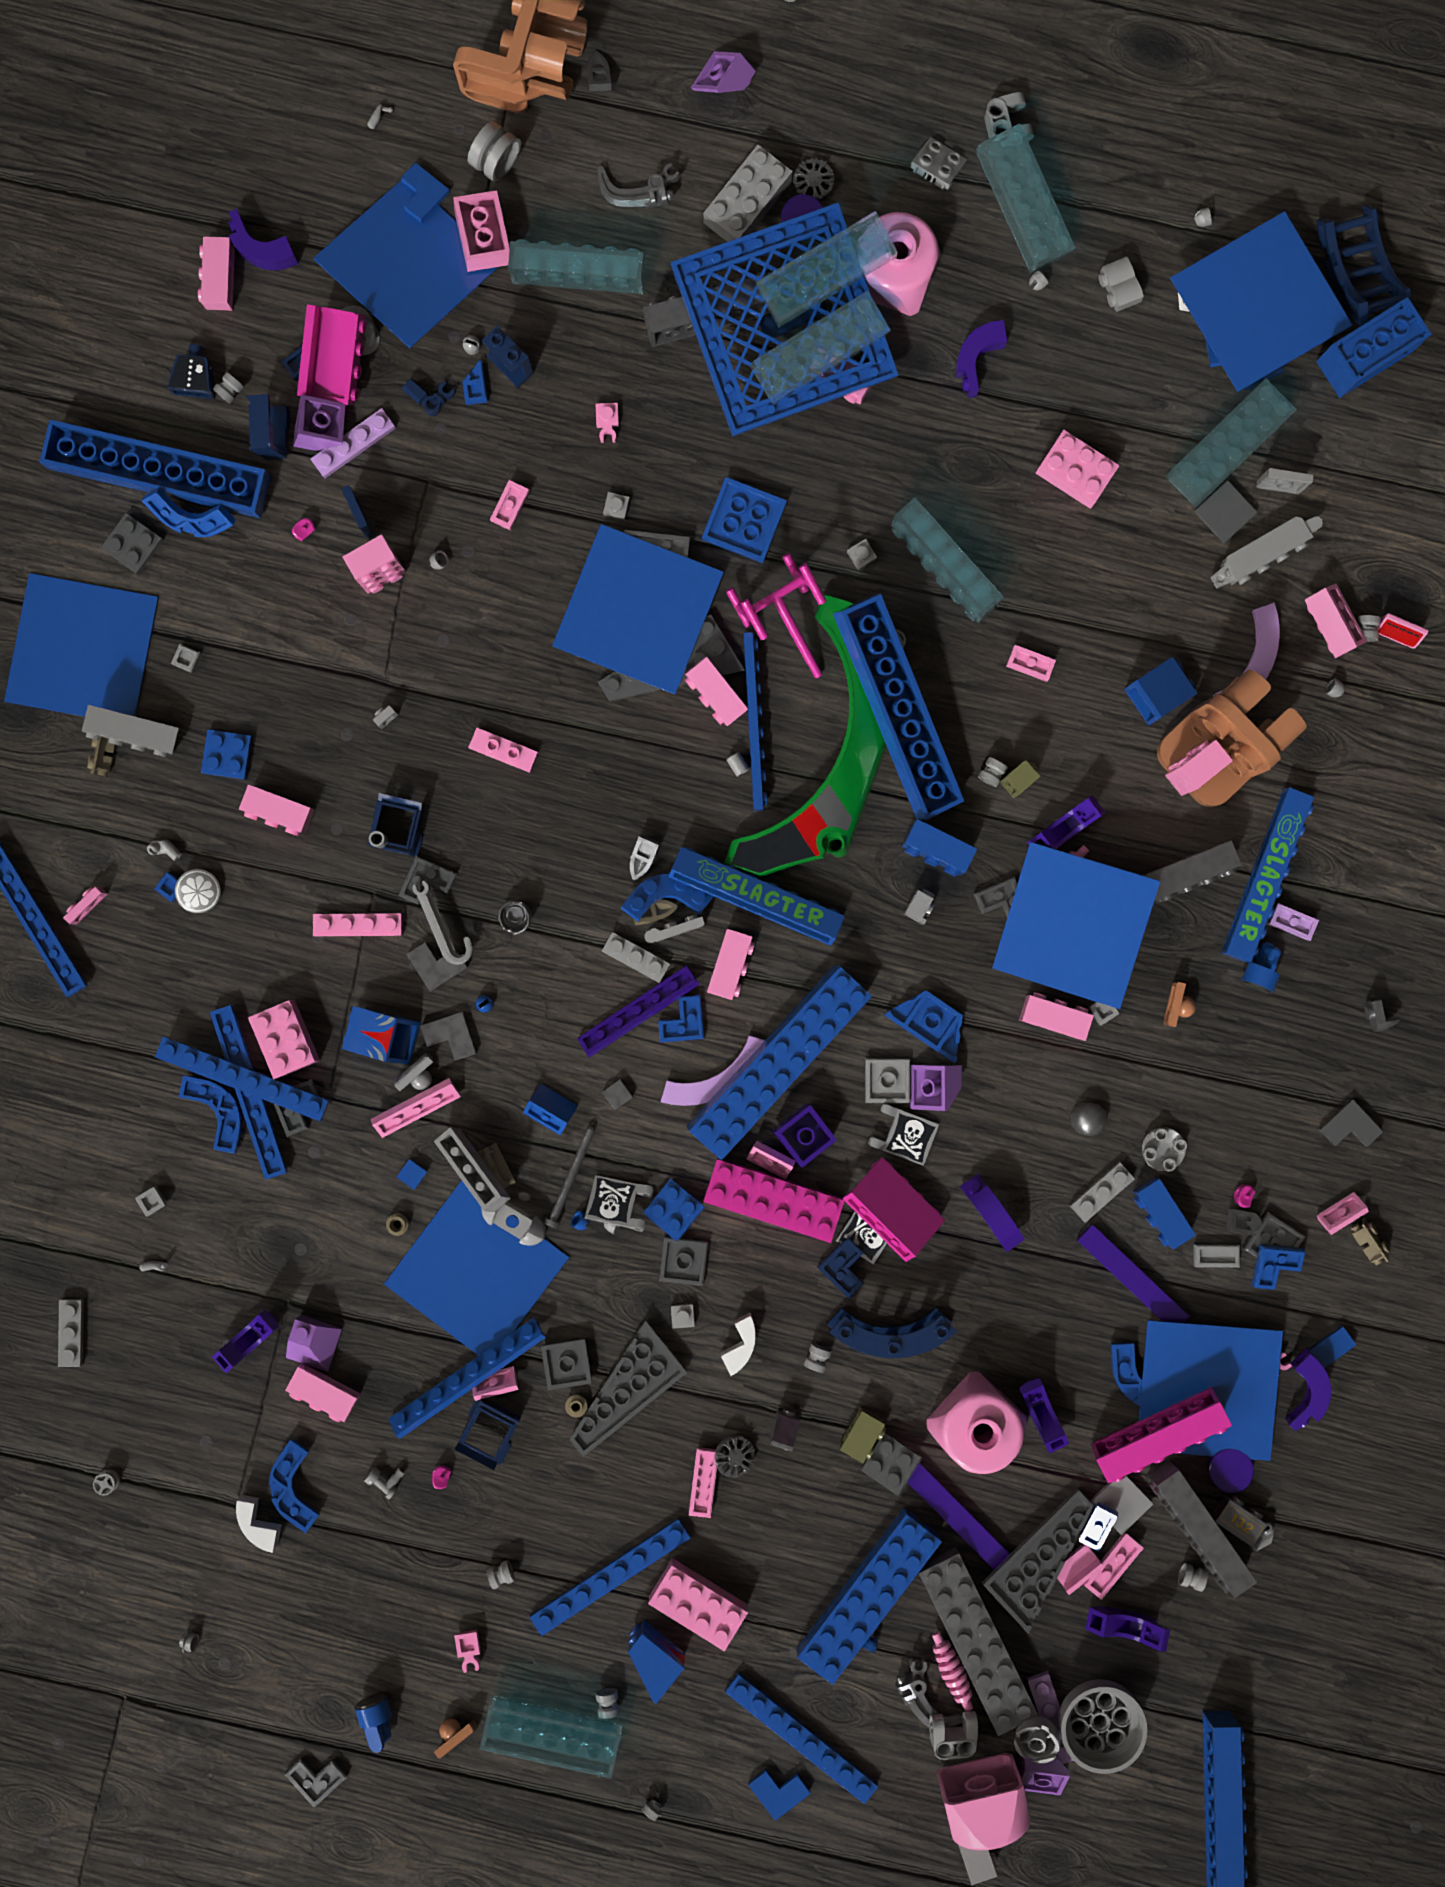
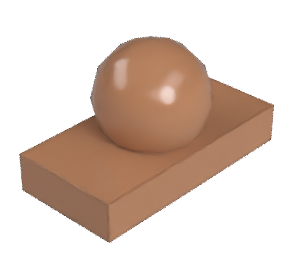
M1172 983L1163 1021L1164 1025L1176 1027L1179 1016L1187 1018L1194 1014L1196 1010L1195 1001L1189 996H1183L1185 983Z
M448 1718L441 1723L439 1733L441 1738L447 1742L434 1751L437 1758H442L478 1729L479 1725L475 1719L463 1729H461L460 1723L453 1718Z

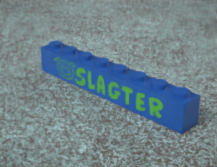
M1290 787L1283 789L1222 948V954L1245 963L1256 959L1259 953L1258 943L1260 939L1264 938L1267 931L1266 922L1268 918L1272 917L1275 906H1273L1274 901L1280 896L1283 889L1281 885L1284 877H1287L1291 865L1288 864L1291 856L1294 857L1298 850V844L1296 843L1299 836H1302L1305 832L1306 824L1304 822L1306 817L1313 811V796Z
M680 848L669 874V878L830 946L835 941L844 919V915H841L836 909L822 907L818 902L801 898L793 891L782 890L778 885L761 881L753 874L742 873L732 865H723L713 857L702 856L692 848Z

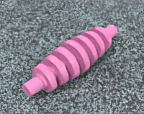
M940 1631L934 1632L932 1634L935 1641L933 1651L936 1654L935 1658L938 1662L939 1671H941V1677L945 1680V1684L949 1687L951 1694L955 1695V1701L962 1703L965 1712H969L973 1709L970 1701L973 1695L971 1689H969L970 1685L966 1672H964L965 1668L960 1663L961 1660L956 1655L955 1650L950 1648L949 1640H943Z

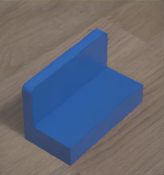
M540 1084L530 1098L523 1113L561 1136L578 1106L545 1085Z

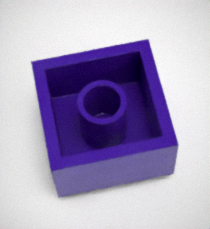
M807 1103L772 1129L773 1133L800 1167H804L837 1141L812 1106Z

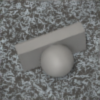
M428 1052L425 1053L395 1080L394 1086L399 1091L409 1083L417 1090L427 1089L431 1085L432 1076L426 1068L433 1063V1057Z

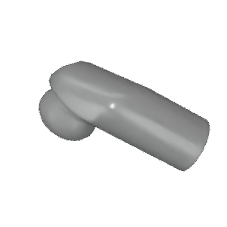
M155 840L147 846V851L150 855L167 854L173 861H176L182 855L168 840Z
M1265 1522L1267 1527L1253 1547L1248 1545L1253 1553L1272 1543L1274 1527L1271 1523Z

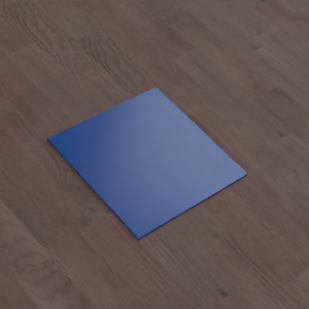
M399 181L319 252L313 260L406 346L411 348L499 267L468 272L457 222L438 205L420 223L404 210V205L416 193L402 181Z
M1285 211L1170 278L1237 392L1352 326L1348 316Z
M601 524L552 647L675 695L724 572Z
M29 573L4 702L83 717L86 715L88 705L136 717L159 597Z
M1030 842L992 969L1120 1009L1160 881Z
M461 1180L384 1285L479 1356L514 1332L569 1257L546 1239L536 1245H523L519 1243V1238L496 1224L489 1225L483 1218L481 1206ZM509 1215L506 1223L509 1227L515 1228L519 1224V1219L514 1215Z
M1147 1320L1138 1421L1212 1387L1232 1426L1224 1433L1207 1437L1206 1441L1200 1444L1194 1443L1178 1454L1214 1456L1224 1449H1235L1243 1452L1252 1460L1271 1461L1283 1331Z

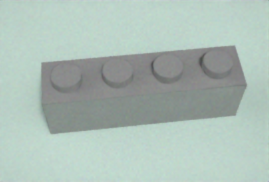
M88 705L82 732L86 733L87 738L99 740L100 737L109 739L108 743L122 746L124 742L131 744V749L144 752L145 748L154 750V755L167 757V754L172 755L178 728Z
M450 1127L434 1141L484 1211L495 1212L510 1199L508 1193L461 1129Z

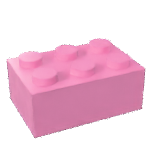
M497 190L453 197L454 212L467 271L511 265V253Z
M1063 430L1036 474L1091 509L1119 465Z
M382 534L343 556L355 580L368 594L370 592L372 594L379 592L383 589L384 584L390 581L391 583L398 581L403 577L402 574L406 572Z
M1206 740L1189 750L1185 754L1186 757L1168 767L1170 772L1165 776L1179 794L1183 796L1200 788L1233 760L1217 740L1210 743Z
M288 1000L248 1017L273 1079L281 1078L320 1061L295 1000Z

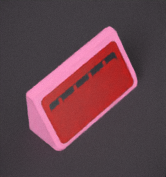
M1390 613L1381 617L1380 625L1377 627L1379 635L1410 648H1416L1428 633V629Z

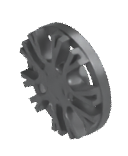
M811 158L810 160L802 161L794 173V188L799 195L806 194L807 190L811 189L814 191L813 197L817 200H822L833 189V170L822 159ZM812 164L813 168L809 170L806 166ZM816 164L820 165L818 170H815ZM825 168L828 172L821 173L820 171ZM797 176L803 177L805 180L797 182ZM827 184L829 188L825 190L821 185ZM818 188H819V190H820V192H821V195H819V196H818V193H817V190H816V189H818Z
M728 1436L718 1444L715 1450V1465L723 1475L739 1478V1476L747 1474L751 1470V1466L754 1465L755 1449L750 1441L743 1436ZM737 1439L742 1440L740 1447H737ZM729 1441H732L733 1447H730ZM723 1446L728 1448L725 1454L720 1452ZM750 1452V1458H745V1455ZM745 1460L748 1463L747 1465L742 1464V1462ZM728 1463V1467L724 1471L721 1467ZM738 1466H742L743 1469L738 1472Z

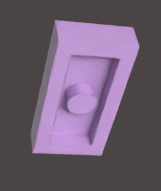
M1276 903L1274 913L1269 919L1268 924L1311 941L1319 920Z

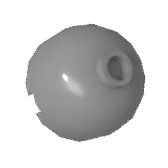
M1040 1715L1031 1716L1023 1720L1017 1727L1014 1745L1016 1751L1024 1759L1027 1756L1032 1758L1033 1763H1047L1054 1760L1056 1753L1059 1752L1060 1736L1057 1727L1051 1720Z

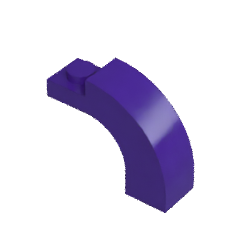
M238 210L229 211L232 220L228 221L233 232L229 237L246 261L265 270H283L299 264L286 236L271 242L254 240L249 236Z
M1004 320L989 322L978 327L966 338L960 349L955 366L956 378L964 377L962 378V389L967 391L968 398L976 397L979 391L975 366L977 358L985 352L1005 348L1007 337Z
M1091 795L1027 843L1029 845L1032 842L1057 849L1106 812L1094 796Z
M978 1174L960 1186L1006 1252L1025 1240L1009 1214Z
M264 1309L243 1330L220 1348L212 1358L225 1373H228L279 1328L276 1318Z
M1307 1348L1291 1362L1293 1368L1307 1383L1305 1398L1285 1418L1289 1426L1295 1431L1299 1428H1304L1309 1423L1311 1416L1319 1422L1326 1413L1331 1399V1384L1328 1374L1319 1360Z
M1040 1378L1025 1382L1023 1386L1019 1387V1391L1049 1454L1069 1445L1067 1436L1055 1415Z
M1089 1607L1085 1629L1100 1637L1128 1638L1160 1652L1167 1651L1170 1628L1158 1624V1620L1149 1616L1113 1607Z

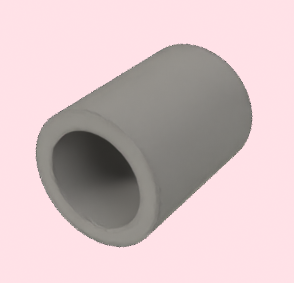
M740 752L726 760L737 777L750 769Z
M374 831L369 835V842L372 846L383 848L387 845L388 838L384 833ZM377 835L382 836V841L379 844H375L374 841Z

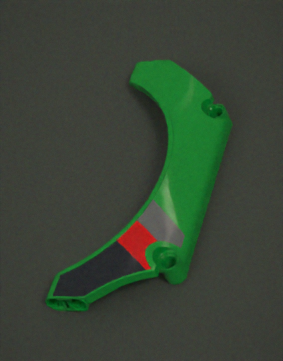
M824 595L827 601L818 605L814 617L830 635L844 665L849 691L847 731L842 749L833 769L813 797L799 810L775 826L731 842L724 864L732 865L739 870L760 877L794 865L822 859L825 857L826 852L831 853L835 857H843L848 853L887 747L833 616V613L854 603ZM841 841L842 847L837 851H833L834 843Z

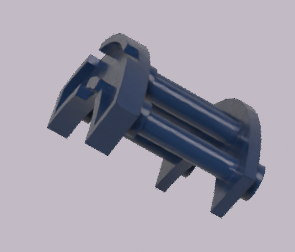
M1369 205L1362 206L1363 216L1337 224L1325 217L1316 220L1320 248H1325L1328 261L1324 262L1332 288L1342 307L1347 305L1349 308L1348 315L1360 326L1369 322L1371 312L1394 306L1407 297L1411 303L1413 302L1412 291L1397 277L1392 269L1390 259L1386 256L1378 227V211ZM1365 225L1367 242L1343 249L1338 248L1337 233ZM1370 250L1374 265L1351 272L1345 271L1342 258ZM1378 273L1383 284L1358 292L1350 281ZM1387 292L1391 296L1373 303H1368L1365 300Z
M936 1307L922 1318L903 1326L870 1325L855 1318L843 1308L827 1322V1325L831 1328L829 1332L840 1342L858 1352L880 1358H906L928 1352L943 1344L957 1332L951 1325L952 1323Z

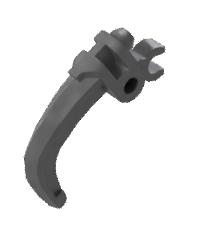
M669 163L664 167L662 173L653 174L649 177L648 186L634 189H619L610 182L603 166H599L597 169L602 195L608 203L621 207L645 206L648 209L668 205L669 201L674 199L673 190H667V186L678 181L681 177L678 171L674 175H668L674 169L673 165Z
M911 1658L909 1661L911 1672L906 1675H897L895 1685L905 1705H908L919 1720L929 1727L930 1715L939 1713L929 1704L924 1695L927 1687L924 1680L927 1663L925 1658H922L921 1666L916 1667L914 1658ZM963 1712L951 1716L943 1715L945 1728L961 1724Z

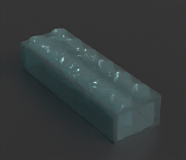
M1021 124L980 143L975 152L1030 274L1073 252L1076 249Z
M875 211L757 281L756 288L779 328L897 257L898 252Z
M519 239L516 242L510 241L508 270L513 284L643 294L645 263L643 252L633 248L624 251L618 250L615 247H605L604 249L595 248L592 245L575 247L569 243L551 245V243L546 241L529 243L527 240Z
M866 291L752 362L750 367L771 403L775 405L884 338L891 330L870 293Z
M1266 378L1167 474L1166 478L1195 507L1199 506L1297 409Z
M913 498L895 514L891 524L893 527L892 532L897 538L904 539L907 543V549L913 555L917 554L920 557L922 566L928 572L932 571L936 575L937 583L942 588L946 587L951 592L950 596L953 601L958 605L961 603L966 609L965 614L972 621L976 620L979 623L1000 604L1004 598L1003 595L916 498Z
M492 1695L479 1750L611 1779L620 1742L622 1724Z

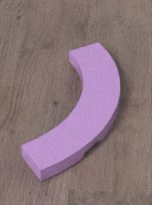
M1275 603L1252 611L1256 630V645L1242 675L1247 670H1253L1266 680L1272 670L1280 638L1279 619Z
M748 1036L744 1048L735 1061L727 1069L709 1079L691 1083L667 1080L661 1102L682 1106L708 1103L765 1040Z

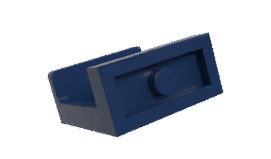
M498 325L482 339L483 344L490 350L487 358L517 389L533 375L529 357Z

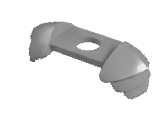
M503 1204L495 1212L484 1211L481 1207L483 1218L489 1225L494 1223L520 1239V1244L532 1246L544 1240L546 1226L537 1216L530 1219L507 1204ZM509 1215L518 1217L519 1224L517 1227L511 1228L507 1225L506 1219Z

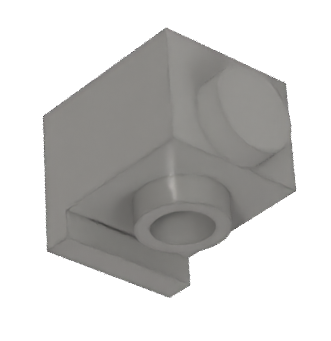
M925 889L922 892L917 890L903 914L922 925L925 924L927 920L923 917L924 915L928 917L934 907L931 903L935 895Z

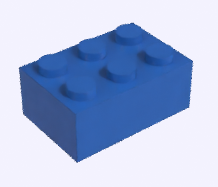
M918 819L912 823L902 843V847L906 848L905 853L913 857L920 855L925 858V863L933 867L940 865L945 868V873L954 877L966 873L977 851V848Z

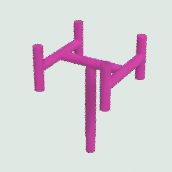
M787 553L782 558L794 580L753 605L748 598L741 601L733 587L726 590V593L745 628L753 625L761 640L766 639L769 635L760 621L757 612L774 602L814 677L818 678L823 673L782 597L796 588H799L801 593L807 592L810 588L818 605L825 603L827 600L808 564L804 563L798 569L791 554Z

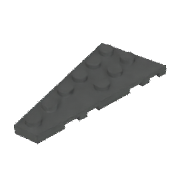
M710 614L705 618L684 673L704 657L710 660L722 677L745 672ZM616 671L598 681L609 702L662 690ZM683 674L679 686L688 685L685 682L687 678L685 674Z
M647 1320L642 1324L569 1439L583 1457L687 1374V1370Z
M1077 1488L981 1582L1028 1634L1036 1615H1039L1042 1609L1041 1605L1046 1595L1050 1593L1065 1564L1064 1560L1069 1551L1071 1552L1079 1531H1082L1094 1507Z

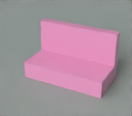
M1082 1544L1065 1558V1564L1057 1579L1070 1595L1104 1566L1090 1547Z

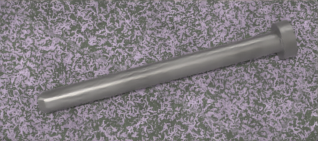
M591 1126L586 1128L550 1217H546L544 1223L557 1229L559 1227L558 1218L595 1132V1128Z

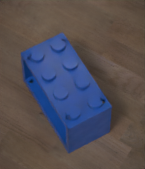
M1407 297L1332 344L1316 363L1338 397L1341 398L1414 352L1432 334Z

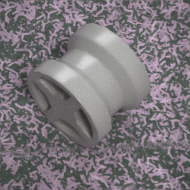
M106 1469L97 1475L93 1481L95 1492L103 1496L112 1493L120 1484L118 1472Z

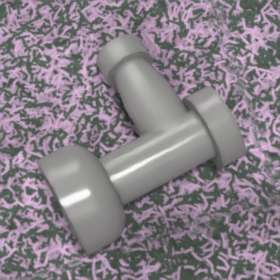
M375 1467L365 1478L364 1482L368 1485L374 1483L386 1494L385 1497L389 1500L398 1490L395 1485L405 1473L398 1468L395 1471L396 1473L386 1482L380 1477V1470Z

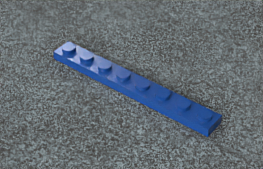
M753 632L744 633L743 639L754 811H763V805H767V794L762 792V783H766L765 770H761L760 761H764V748L759 747V739H763V727L758 726V718L762 717L761 704H757V696L760 695V682H756L755 674H759V661L754 660V652H758L757 638L753 639Z
M0 842V889L65 996L71 997L87 987L88 984Z
M233 1005L211 1011L210 1015L225 1060L254 1071ZM235 1089L265 1180L288 1173L265 1101Z
M166 1036L162 1037L155 1058L317 1121L323 1120L330 1102L328 1099Z
M532 1318L388 1418L395 1436L401 1439L545 1339V1334L539 1322Z
M678 1517L532 1613L529 1618L540 1635H545L691 1538L690 1534Z
M740 1672L737 1673L726 1687L725 1693L863 1804L878 1788L877 1782Z

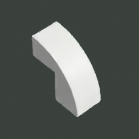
M751 1313L735 1320V1326L743 1341L721 1352V1357L731 1376L745 1366L754 1349L755 1326Z
M242 1495L236 1503V1515L243 1534L258 1548L273 1553L278 1547L282 1525L256 1520L260 1498Z

